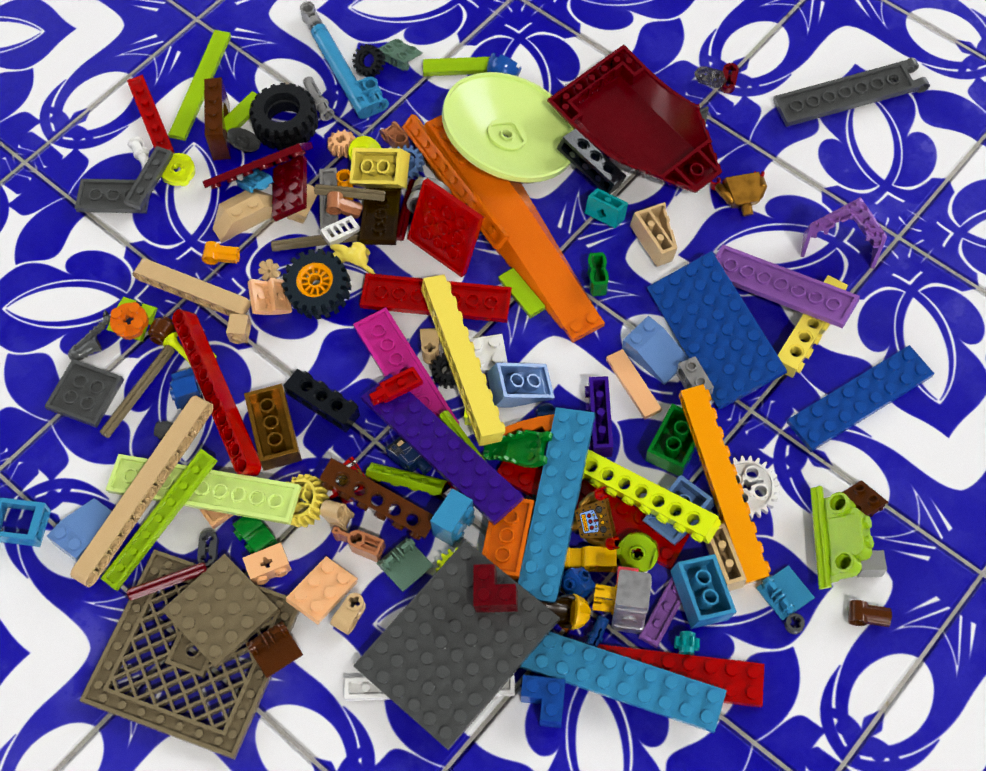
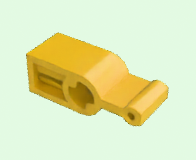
M601 546L568 547L564 569L584 567L588 572H616L617 549L608 550Z

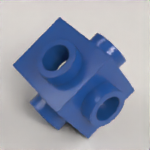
M572 567L564 572L565 576L562 578L561 585L566 594H577L585 599L595 589V583L584 567Z

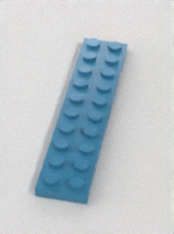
M558 407L555 410L551 428L553 437L548 442L546 451L548 460L547 464L543 466L518 581L520 586L540 602L554 603L559 596L575 510L577 508L595 420V412Z
M552 632L548 633L519 667L549 678L566 679L565 683L711 733H715L727 691Z

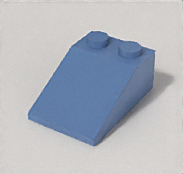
M647 316L623 339L622 349L625 353L664 385L677 373L678 363L689 359L667 331L650 316Z
M495 363L487 372L494 406L511 408L553 400L555 398L547 364Z
M682 475L668 489L708 511L714 506L711 496ZM664 502L657 503L655 507L662 506ZM681 511L674 512L673 516L680 515ZM652 514L646 515L643 519L644 523L674 546L688 534L686 532H678L669 523L663 524L659 522L656 516ZM693 520L690 525H696L699 520Z
M93 498L62 519L47 537L56 547L77 562L112 511Z

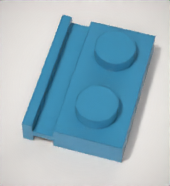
M259 169L253 171L254 174L243 177L241 181L236 180L238 187L249 193H253L255 188L258 190L266 189L270 183L274 182L271 175Z

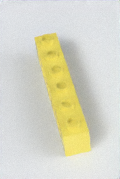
M829 275L824 280V283L847 290V284ZM806 314L802 315L778 354L787 370L786 375L793 378L796 372L801 373L805 365L803 361L805 358H810L814 351L813 345H818L823 336L821 334L822 330L826 331L830 323Z

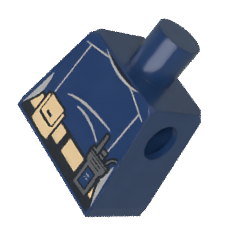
M401 436L385 447L387 456L406 471L414 472L416 469H419L423 474H427L432 469V466Z

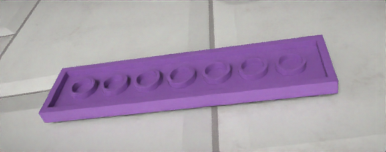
M722 245L716 254L717 260L734 287L842 329L860 300L859 295L726 245Z

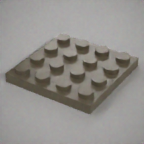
M224 554L162 609V612L217 669L279 612V609Z

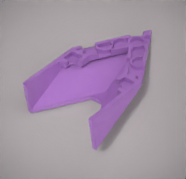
M860 197L812 222L803 234L801 257L805 256L810 238H817L819 231H824V234L828 235L829 229L835 227V223L839 221L845 222L850 219L856 222L866 237L865 241H869L873 247L871 268L874 269L886 242L887 235Z

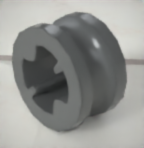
M797 613L790 614L785 621V629L791 634H799L805 626L804 618ZM791 620H794V622L797 620L799 622L798 628H796V626H794L793 628L790 625L792 622Z

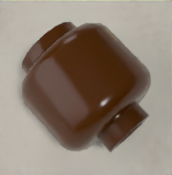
M164 316L153 320L148 330V335L153 343L163 345L165 338L175 332L176 329L172 320Z

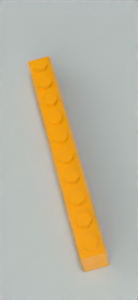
M704 384L681 390L678 396L721 523H725L745 573L747 579L745 585L763 580L770 576V565L767 560L764 561L762 555L764 553L763 545L756 538L757 528L755 523L750 520L748 503H744L742 497L744 494L743 487L736 480L737 470L735 465L730 462L729 457L731 454L728 445H724L722 427H718L716 422L718 416L715 408L711 407L710 392L708 389L705 390Z

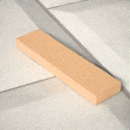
M621 349L606 357V361L644 420L660 413L662 408L625 351Z

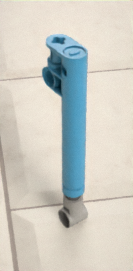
M308 1L300 5L302 20L310 29L314 40L358 117L365 119L386 110L389 106V101L383 98L377 79L366 77L359 81L356 80L328 29L317 14L315 5Z

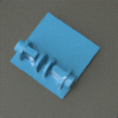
M789 565L771 578H765L762 581L763 583L756 587L782 621L815 598Z

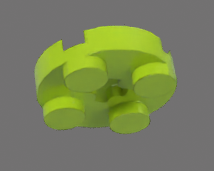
M629 533L618 545L620 548L617 549V558L622 567L638 568L639 572L644 573L652 569L657 562L659 554L657 542L645 533ZM637 548L641 549L643 556L640 555L638 558L632 552V550Z

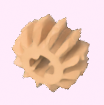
M346 129L342 132L337 130V133L331 132V137H328L327 140L328 150L333 157L337 156L340 159L344 156L347 159L349 146L355 139V136H353L351 131L347 132Z

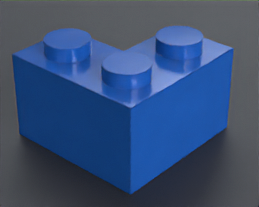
M192 368L171 374L173 381L170 382V394L172 400L175 401L177 409L181 408L183 410L191 397L195 395L203 399L202 391Z
M523 675L521 702L541 704L540 726L561 728L566 679Z

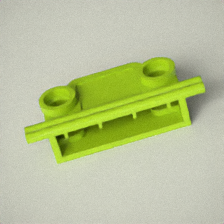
M817 486L810 488L818 585L819 589L822 590L832 588L831 583L838 582L840 579L857 576L862 569L861 561L868 560L872 556L874 541L870 534L872 521L869 516L856 508L855 503L846 494L836 492L830 497L824 498L823 487Z

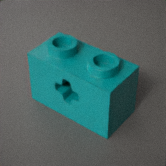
M597 188L588 196L585 214L616 228L625 220L628 203Z

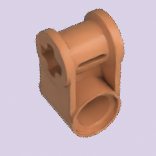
M393 121L387 128L379 130L383 140L392 148L399 146L403 149L404 145L407 148L410 147L408 134L396 121Z

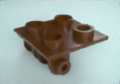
M862 480L842 492L855 503L856 508L869 517H872L878 511H882L883 507L888 504L886 499Z
M282 621L246 643L266 678H269L303 656Z

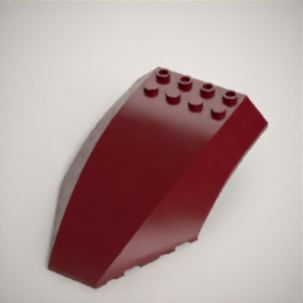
M624 44L547 99V102L574 129H577L602 153L619 163L634 168L664 183L697 193L722 173L721 166L717 162V155L714 153L711 145L712 140L705 127V120L700 113L699 103L695 104L667 86Z

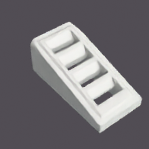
M350 215L322 228L320 233L330 247V245L340 244L359 232L361 228ZM350 222L354 228L350 229L348 223ZM344 226L347 229V231L344 232V230L341 227Z

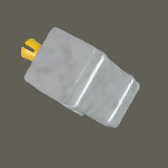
M620 570L615 587L596 584L592 611L611 613L613 615L611 629L614 631L641 634L644 630L645 618L649 610L651 574Z

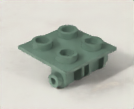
M394 39L379 47L384 53L382 55L385 56L383 61L390 65L393 64L394 67L397 66L402 71L409 69V61L423 54L416 47L409 46L400 39Z
M407 537L376 563L402 592L434 566L415 546V542Z

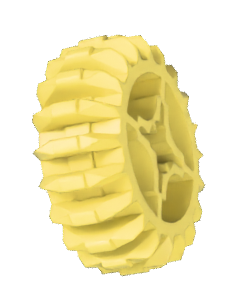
M299 474L298 477H292L291 482L286 481L299 484L302 487L290 524L297 528L301 526L308 527V524L314 525L315 519L320 520L321 505L325 500L329 499L328 495H326L328 490L321 486L322 482L319 481V478L310 474Z

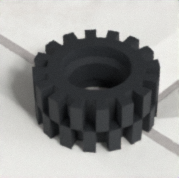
M373 45L359 46L360 49L357 48L355 50L357 54H353L355 59H352V62L355 63L353 67L356 68L358 73L367 77L379 75V70L383 71L382 65L386 63L383 61L385 59V56L382 55L384 54L383 51ZM368 54H372L374 57V62L370 67L364 65V59Z
M442 353V357L438 355L436 357L437 360L434 359L433 378L436 383L438 382V386L444 385L445 389L450 386V389H453V385H456L453 375H445L442 372L445 366H449L445 353Z

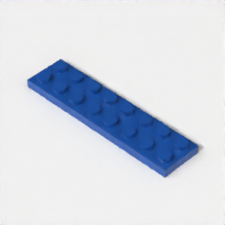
M909 345L787 420V424L808 450L812 452L932 378L935 373Z

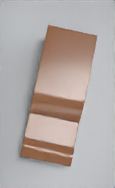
M333 527L332 534L336 541L348 543L353 553L372 561L378 562L386 548L383 539L363 531L353 530L347 533L340 530L339 527Z

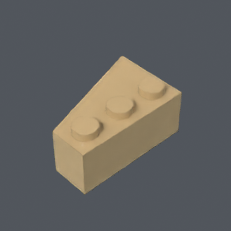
M665 202L634 212L630 224L631 229L657 267L672 262L677 251V244L669 224L670 218L666 213Z

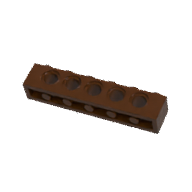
M333 458L330 459L319 478V481L322 482L321 486L326 490H336L340 493L339 497L346 501L352 499L357 502L356 506L364 511L369 509L375 512L374 516L382 521L387 519L393 522L391 526L400 531L403 529L409 531V536L418 541L420 539L425 540L431 530L430 520L434 516L433 514ZM343 476L347 478L348 482L345 486H339L336 480ZM361 486L365 489V493L362 496H357L354 494V489ZM373 497H381L383 503L380 506L373 505L371 502ZM392 506L399 507L400 514L397 516L391 515L389 508ZM409 516H415L418 519V523L411 526L407 523L406 519Z

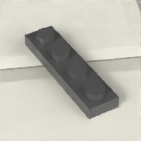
M158 146L155 147L124 199L126 206L142 210L172 159V151Z

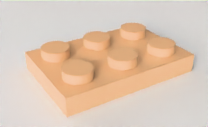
M326 556L286 597V602L318 625L357 584L358 578Z

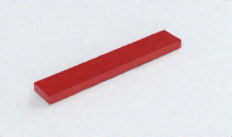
M140 75L127 80L154 149L158 146L175 153L144 76Z

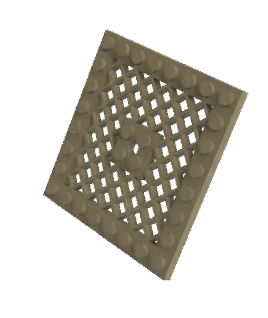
M154 549L137 585L196 564ZM198 577L184 581L185 585L181 587L178 584L174 585L175 589L167 593L162 589L160 590L162 595L156 597L157 591L135 600L129 599L79 701L235 760L272 676L266 678L246 645V648L235 652L224 662L235 659L238 667L227 671L223 663L221 666L224 673L213 677L211 669L215 667L200 651L195 656L188 655L189 649L194 645L179 631L174 623L168 621L161 625L159 617L165 614L162 610L156 612L154 604L163 600L166 605L169 604L168 598L179 595ZM256 585L274 603L279 612L255 634L258 633L259 636L261 631L270 629L281 621L285 624L289 633H291L300 611L286 602L287 595ZM151 607L153 614L146 616ZM155 619L157 627L147 631L145 623ZM174 626L176 633L166 637L163 630ZM142 627L144 633L137 635ZM160 632L162 640L152 644L150 636ZM146 638L148 646L138 650L136 642ZM175 640L170 650L168 643ZM165 645L167 652L156 656L154 649ZM131 646H132L133 649H134V652L128 654V652H129V650H130V648H131ZM151 651L153 659L143 663L140 655ZM249 652L252 660L241 665L238 657ZM136 657L139 665L129 669L126 661ZM165 660L164 663L169 667L162 670L159 662ZM155 664L158 672L147 676L145 668ZM122 665H123L125 671L122 672V673H119V671H120V669H121V667H122ZM251 667L246 677L243 670ZM178 669L188 674L180 677ZM141 670L144 678L133 682L131 674ZM174 671L177 679L166 683L164 675ZM240 672L243 680L232 684L229 676ZM206 673H208L210 679L199 684L197 676L205 678ZM127 677L129 685L119 689L117 681ZM160 677L163 685L152 690L150 681ZM193 678L196 686L185 690L183 682ZM226 678L229 686L218 691L216 682ZM146 683L148 692L138 696L136 687ZM179 684L182 692L171 697L169 688ZM212 685L215 693L204 697L202 689ZM242 687L237 697L235 689ZM132 690L134 697L123 693ZM165 690L167 699L157 703L155 694ZM198 691L201 699L190 704L188 695ZM232 692L234 700L223 704L221 696ZM151 697L153 704L142 700ZM184 697L187 706L176 710L174 701ZM217 698L220 706L210 711L207 702ZM170 704L172 712L161 707ZM203 704L206 713L195 717L193 708ZM233 707L230 716L228 717L226 709ZM189 711L192 719L180 714ZM223 712L225 720L214 724L212 716ZM208 718L211 726L200 721Z

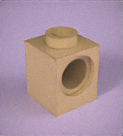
M230 313L226 330L229 342L234 344L248 343L252 326L249 315Z

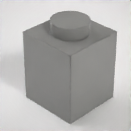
M874 550L868 560L861 561L862 569L857 576L883 577L887 571L884 550Z

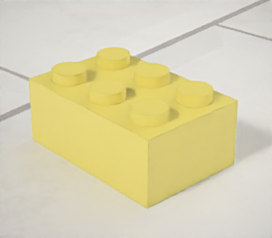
M353 148L349 183L359 188L407 189L410 153L401 148Z

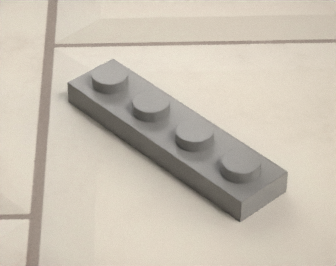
M337 168L319 169V183L337 186ZM320 195V229L339 221V215H331L326 212V195Z

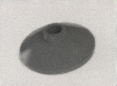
M231 128L228 130L227 140L237 149L255 152L260 148V140L252 132L243 128Z

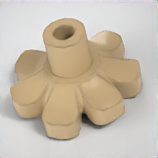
M272 259L259 263L261 268L258 269L259 274H264L262 276L264 281L280 276L281 272L277 270L279 265L278 263H273Z

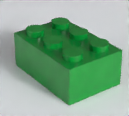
M672 404L647 450L645 461L680 476L683 475L696 450V446L683 408Z

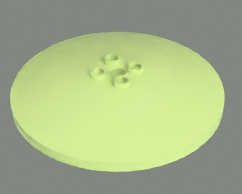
M485 72L461 79L447 93L442 107L444 130L457 151L479 169L505 180L533 183L552 179L564 172L571 164L557 150V147L562 138L573 131L574 128L547 102V99L553 95L537 84L510 74Z

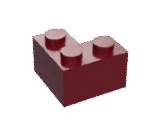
M473 564V606L475 612L518 611L516 584H497L495 564Z

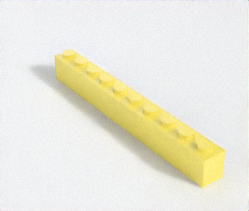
M445 274L423 278L421 290L478 445L483 446L501 442L505 433V425L499 419L498 407L494 406L492 391L486 385V375L481 372L480 360L475 356V348L473 342L469 340L468 328L464 326L462 313L457 309V300L451 293V284L446 280Z

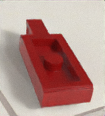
M410 367L379 383L380 386L376 388V391L369 394L370 401L374 406L383 401L384 403L390 402L423 385V380L415 368Z

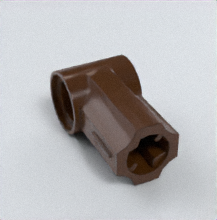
M852 600L849 602V624L854 626L870 624L883 627L891 625V608L868 605L866 601Z

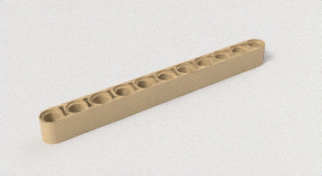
M196 395L191 397L72 568L71 578L86 587H91L96 583L212 414L213 404Z

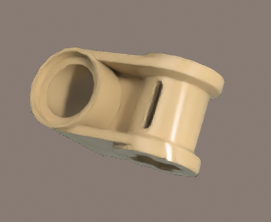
M436 328L420 329L423 361L426 364L432 365L434 359L437 360L436 357L439 355L440 339Z
M325 500L320 508L321 516L324 517L332 528L339 527L344 532L347 531L346 527L350 519L355 515L346 504L332 500Z
M358 593L349 594L341 607L333 615L330 625L349 635L366 609L363 597ZM359 602V606L355 605L352 607V603Z

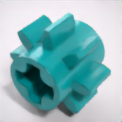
M681 631L680 636H675L674 649H679V654L694 655L695 651H699L700 638H695L696 634L692 631Z

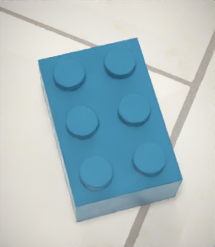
M715 554L677 562L670 572L691 629L727 621L737 612Z

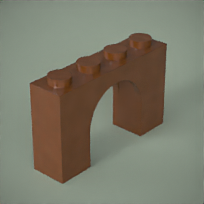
M222 77L204 79L205 137L213 161L231 159V145L227 140L224 118L230 113V103Z

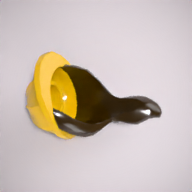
M577 594L562 595L554 603L541 602L560 617L557 624L562 628L569 630L578 629L584 626L590 619L591 609L589 604Z

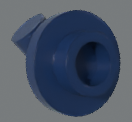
M543 403L536 410L537 417L555 414V408L550 403Z

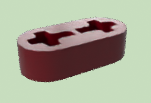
M727 63L723 67L720 90L723 93L729 94L735 90L739 68L734 63Z

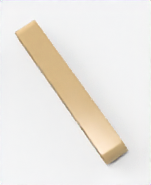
M145 258L141 259L132 273L137 280L227 316H230V313L246 314L251 307V302L241 295Z

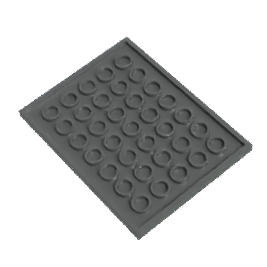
M466 541L462 543L353 665L354 668L448 751L560 620L559 616L496 565L497 584H516L518 611L476 613L473 606V564L493 563Z

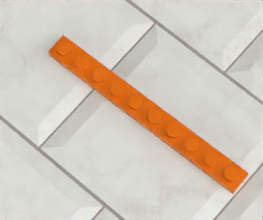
M411 114L402 128L442 181L449 187L451 193L484 216L480 231L495 250H500L510 236L417 115Z

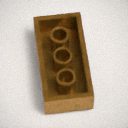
M282 383L244 393L256 448L263 470L266 471L302 461Z

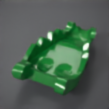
M531 430L517 431L516 434L508 433L507 436L503 435L501 442L485 445L482 457L485 460H499L525 468L544 466L548 460L544 456L546 443L552 440L553 434L549 431L536 432Z

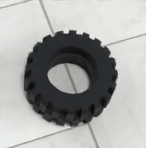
M280 83V85L273 84L268 89L267 87L264 88L261 94L258 93L255 96V100L253 99L249 109L251 123L257 139L272 149L283 150L298 143L308 142L310 136L313 137L318 128V115L313 97L303 87L299 85L296 87L292 83H289V85H286V83ZM291 111L297 113L289 121L275 122L271 120L280 112Z

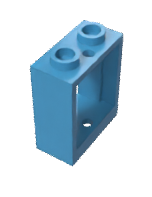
M0 498V542L40 547L51 509L43 502ZM7 508L34 511L28 534L1 531Z

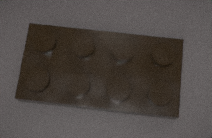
M366 188L384 190L386 196L384 201L364 199L359 242L365 245H396L402 195L401 188Z

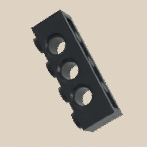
M577 129L565 135L560 141L557 150L599 189L611 194L621 186L626 175Z
M297 369L283 385L288 396L345 433L360 416L358 405L354 401H347L341 393L336 390H330L324 382L316 381L306 371L302 372ZM323 397L326 398L324 401H319ZM337 407H342V408H341L340 410H338V411H335V410H334V409L337 408Z

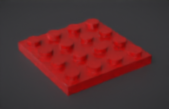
M427 178L422 182L407 239L457 275L463 277L467 273L484 216Z

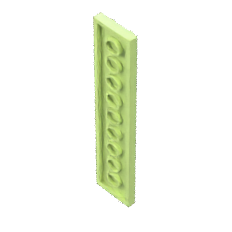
M118 454L106 491L108 493L124 495L148 459ZM177 464L152 501H161L187 465ZM211 470L184 506L290 525L302 487L294 483Z

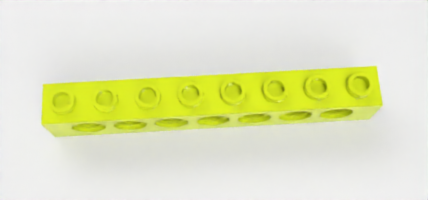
M588 449L583 478L588 480L590 485L597 489L606 486L605 492L610 496L622 498L625 504L639 507L638 509L642 513L656 516L659 522L673 525L675 530L680 533L686 532L690 534L691 538L699 543L702 541L707 544L710 543L721 525L717 515ZM597 467L595 471L589 472L592 468ZM613 476L611 480H606L607 477ZM624 485H630L627 489H622ZM642 493H647L645 497L639 498ZM664 502L662 506L655 507L657 503ZM681 511L680 515L673 516L674 512ZM693 520H699L696 525H690Z

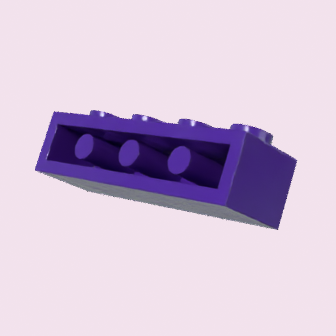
M608 376L589 377L588 386H585V398H589V403H586V411L595 412L589 450L603 457H612L613 436Z

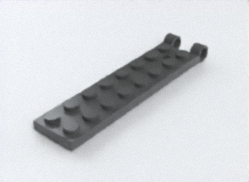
M909 58L905 61L776 95L773 101L786 127L911 92L917 91L922 93L929 89L930 84L926 77H921L917 80L911 78L909 73L915 72L919 68V64L915 58Z

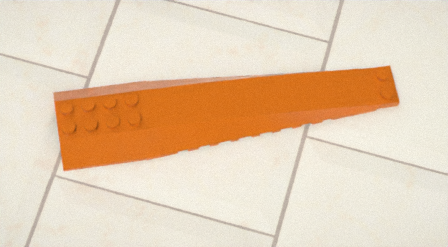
M442 115L426 122L424 126L510 236L501 249L496 250L499 255L501 254L506 260V264L514 268L546 306L545 310L565 331L572 343L604 327V320L596 311L521 182L505 180L491 175L464 158L449 140L442 123ZM424 157V160L426 161V163L428 164V166L431 168V170L433 171V173L435 174V176L437 177V179H438L439 181L443 182L442 179L439 177V175L436 173V171L432 168V166L429 164V162H428V161L426 160V158Z

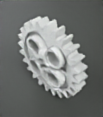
M741 456L738 462L734 457L733 464L737 470L736 480L738 483H741L742 487L744 485L751 487L749 491L747 488H744V494L742 495L747 500L750 508V520L753 519L754 514L761 518V511L768 514L767 507L773 509V502L778 500V497L775 495L780 493V490L776 488L780 482L774 481L777 478V474L771 475L773 468L766 469L767 462H764L762 465L759 464L760 458H757L754 462L752 461V456H749L748 461H745L744 457ZM754 472L757 477L754 479L749 478L747 473ZM762 490L765 492V495L762 497L758 496L755 491Z

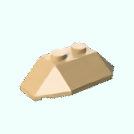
M253 189V193L245 190L220 203L213 225V231L220 242L223 243L271 218L273 195Z

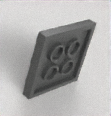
M72 359L46 402L45 408L97 428L124 379L117 374Z

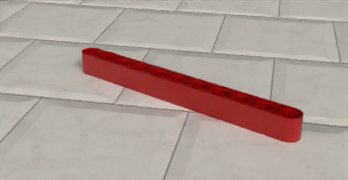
M177 309L172 316L173 325L205 400L214 406L211 415L232 465L238 474L257 476L261 471V462L200 321L195 313Z

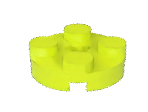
M173 154L172 159L161 176L163 181L172 186H187L196 172L194 162L186 154ZM178 167H180V171H174V169H178Z

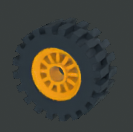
M310 249L307 255L301 252L299 253L301 258L297 260L293 257L291 259L292 266L287 264L285 269L288 274L283 273L282 277L285 281L282 283L289 302L301 315L304 313L310 319L312 315L316 319H321V315H325L326 318L331 317L330 312L332 311L335 314L339 313L338 307H345L346 302L344 299L349 300L350 293L348 290L352 289L351 280L344 264L337 256L334 257L332 252L327 251V254H325L323 249H318V253ZM320 280L318 285H312L314 281Z

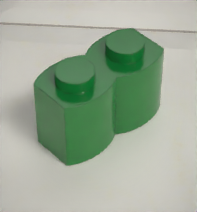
M603 252L590 253L588 257L587 273L590 279L589 289L592 296H604L608 291L607 259Z
M241 517L232 524L235 528L233 531L234 535L239 541L243 539L247 543L244 547L250 554L278 543L273 534L259 519Z

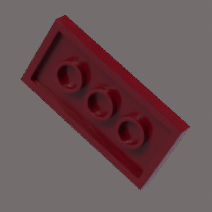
M301 155L273 168L272 218L275 221H279L307 208V159L304 155Z

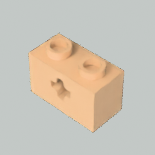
M281 542L242 558L250 580L255 585L266 584L270 579L283 577L289 571H292Z

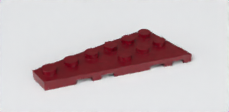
M298 143L202 182L205 188L211 187L212 190L222 186V182L227 181L231 183L238 180V176L243 175L246 177L254 174V170H266L274 167L273 163L281 164L289 161V157L297 158L305 155V151L313 149L312 143Z

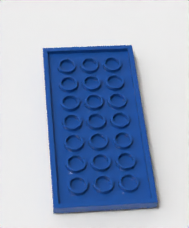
M712 251L647 287L689 359L696 356L714 386L711 398L719 410L787 373L785 366Z

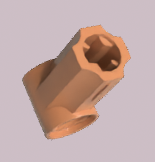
M337 191L327 194L326 212L328 214L351 215L356 219L360 217L363 209L361 203L344 198L343 194Z

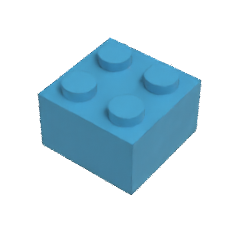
M452 488L430 520L433 536L454 547L456 542L459 543L465 534L463 531L467 526H471L475 519L473 500Z

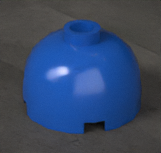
M496 53L491 54L487 63V72L519 76L522 68L521 66L519 68L516 67L517 62L502 54L499 57L495 56Z

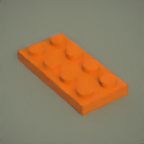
M522 500L495 526L490 521L488 523L482 555L511 578L519 579L535 504L534 500Z

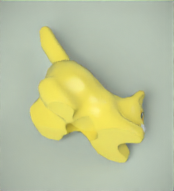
M353 242L351 247L341 244L330 245V248L335 251L333 253L334 257L337 256L342 263L349 262L361 267L368 273L375 274L374 270L367 265L370 251L363 243Z

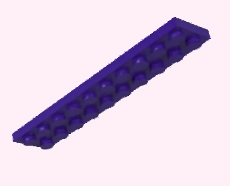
M388 374L379 383L393 377V375ZM379 383L361 396L362 401L401 436L458 492L472 499L473 506L494 526L524 500V496L410 391L390 402L384 403L383 401L375 406L370 401L369 394L376 391V388L380 386Z

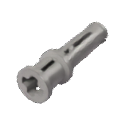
M311 76L304 78L303 84L311 94V97H313L321 120L328 121L332 119L335 112L329 107L328 100L321 95Z

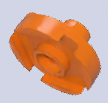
M136 302L122 304L111 311L110 327L117 336L123 339L131 340L141 336L144 333L143 330L149 324L146 311ZM128 318H134L129 325L125 322Z

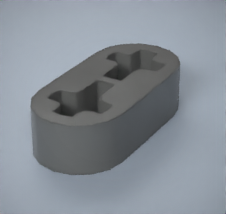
M212 530L202 532L198 544L197 560L199 563L204 562L203 559L207 558V552H209L211 559L208 560V563H205L207 568L218 560L219 538ZM211 536L213 540L210 541L208 547L205 540H208V537Z

